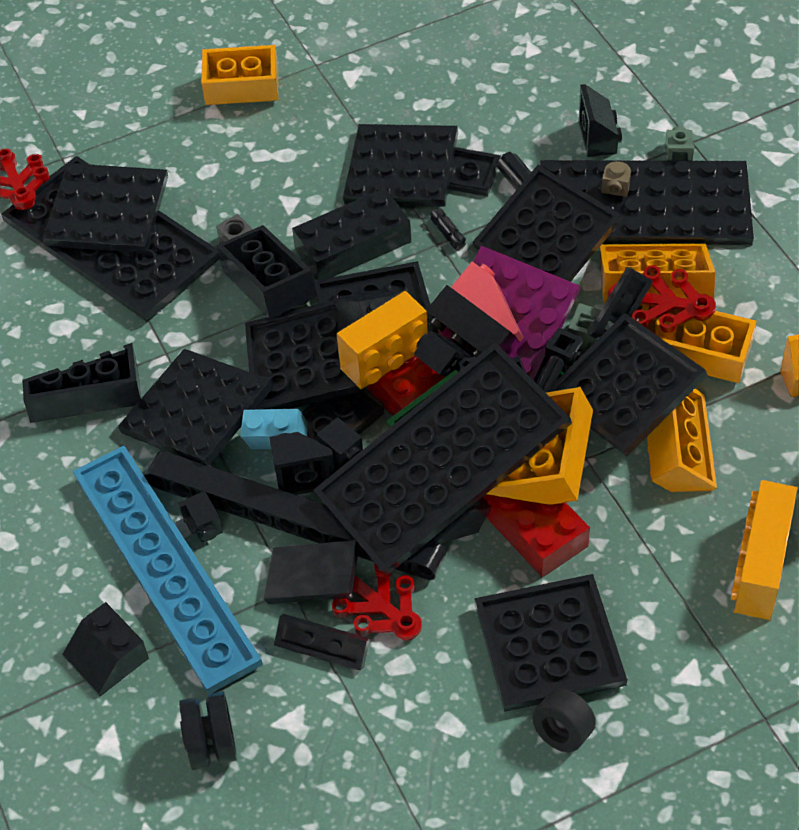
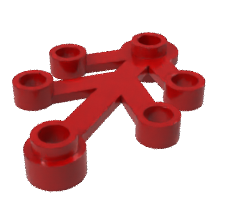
M1 149L0 170L5 171L8 177L0 176V186L11 187L14 190L0 188V198L10 199L16 209H29L35 204V191L43 182L50 178L47 167L43 166L42 156L40 154L28 156V165L18 174L15 168L17 166L15 154L10 149ZM33 175L34 179L24 187L23 184Z
M650 265L644 269V276L653 281L652 286L659 293H646L641 304L654 305L655 307L647 311L636 310L632 314L634 320L644 318L643 321H637L644 327H647L651 321L660 317L661 331L672 333L678 326L692 318L698 321H705L715 313V300L707 294H699L689 283L688 273L685 270L676 269L671 274L672 285L680 288L687 297L680 298L663 281L659 267ZM678 277L684 278L682 280H676V278ZM614 284L608 290V298L614 290L616 284ZM673 309L683 310L675 316L672 314H666ZM672 322L671 325H665L664 323Z
M375 563L374 572L378 579V593L355 576L353 591L367 602H349L346 598L334 599L332 602V612L337 618L359 615L354 620V631L360 636H367L370 633L393 632L399 639L409 641L416 638L422 630L420 616L412 611L414 580L407 575L400 576L396 580V591L400 595L399 611L390 604V576L392 572L385 576ZM405 583L410 585L408 588H401L400 586ZM339 605L346 606L344 610L336 609ZM364 614H383L389 620L372 621L369 616ZM404 622H411V623H412V624L409 625V626H403V625H402V623H404ZM361 623L368 624L366 628L358 627Z

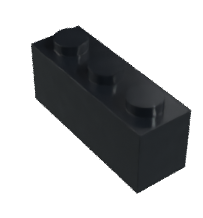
M448 285L443 288L426 310L432 317L429 321L432 325L442 332L446 328L452 333L450 338L461 347L467 344L474 349L472 355L478 357L495 342L506 352L516 340L509 330Z

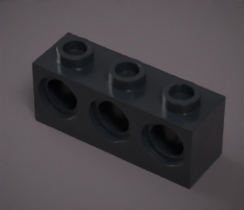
M432 331L424 334L419 339L416 345L417 349L413 353L435 372L445 377L454 370L458 372V363L464 357H474V355L455 341Z

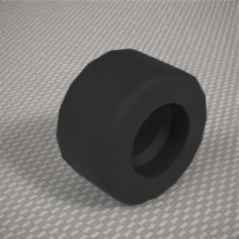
M556 689L551 691L533 712V725L536 732L548 745L561 752L570 753L578 750L592 734L596 727V718L591 707L578 694L567 689Z

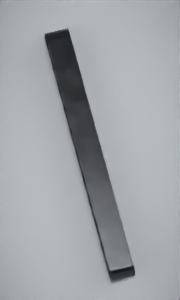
M159 451L144 474L149 485L156 489L186 499L205 491L215 509L316 543L355 540L325 504L168 452ZM430 540L395 570L422 579L433 580L436 578L447 551L443 545H436ZM359 545L358 557L373 562Z

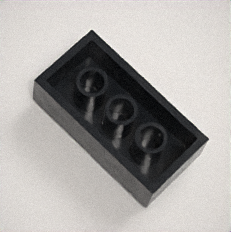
M386 188L292 228L294 248L305 265L312 270V275L316 280L334 277L411 243L410 220Z
M264 225L216 245L223 272L269 319L280 316L284 312L304 305L317 297L312 270Z

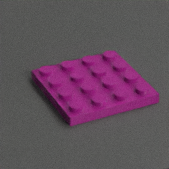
M481 246L473 262L479 267L484 264L495 273L493 277L498 283L523 335L522 341L515 340L506 353L511 358L520 356L528 376L536 383L545 364V347L557 329H562L581 288L575 283ZM446 328L443 332L439 330V335L451 339L452 333ZM467 344L464 346L472 354L474 349Z

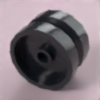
M225 692L208 694L206 698V716L203 715L201 703L196 697L179 700L182 739L191 769L197 770L209 767L211 763L209 746L214 747L216 759L221 764L236 762V746Z

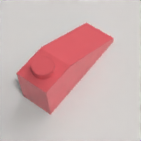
M471 262L451 288L509 330L514 338L521 342L523 335L498 283L493 277L495 273L484 264L479 267L474 262Z

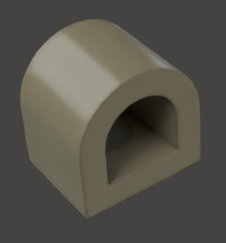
M623 162L609 163L604 170L601 193L627 197L630 187V167Z

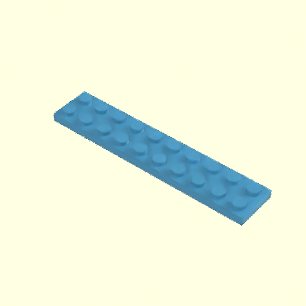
M122 446L74 470L75 479L206 693L211 694L263 665L261 657L126 447Z

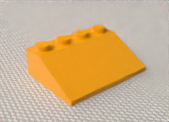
M706 244L601 245L599 247L604 304L608 300V290L618 283L627 266L644 275V269L647 266L655 265L659 267L661 278L677 297L687 298L680 288L674 287L671 283L672 272L676 269H683L688 273L689 283L699 294H707L714 299L716 272ZM682 277L676 278V280H682V279H684V278H682ZM652 285L647 292L659 294Z
M581 387L546 393L571 418L572 424L487 493L488 495L549 505L578 500L593 409Z

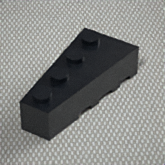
M133 343L124 345V350L111 354L110 350L100 353V358L86 363L83 360L74 362L69 369L60 371L56 368L22 380L23 400L30 423L130 407L141 402L138 365Z

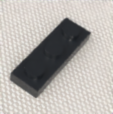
M282 614L279 617L274 646L361 671L365 665L370 638Z

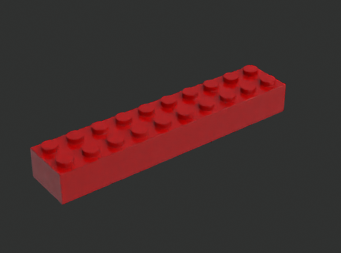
M414 355L399 368L391 370L380 377L374 384L367 385V389L394 416L444 379L445 376L435 372ZM488 494L483 496V499L491 506L486 518L542 578L589 547L590 527L566 502L549 505Z

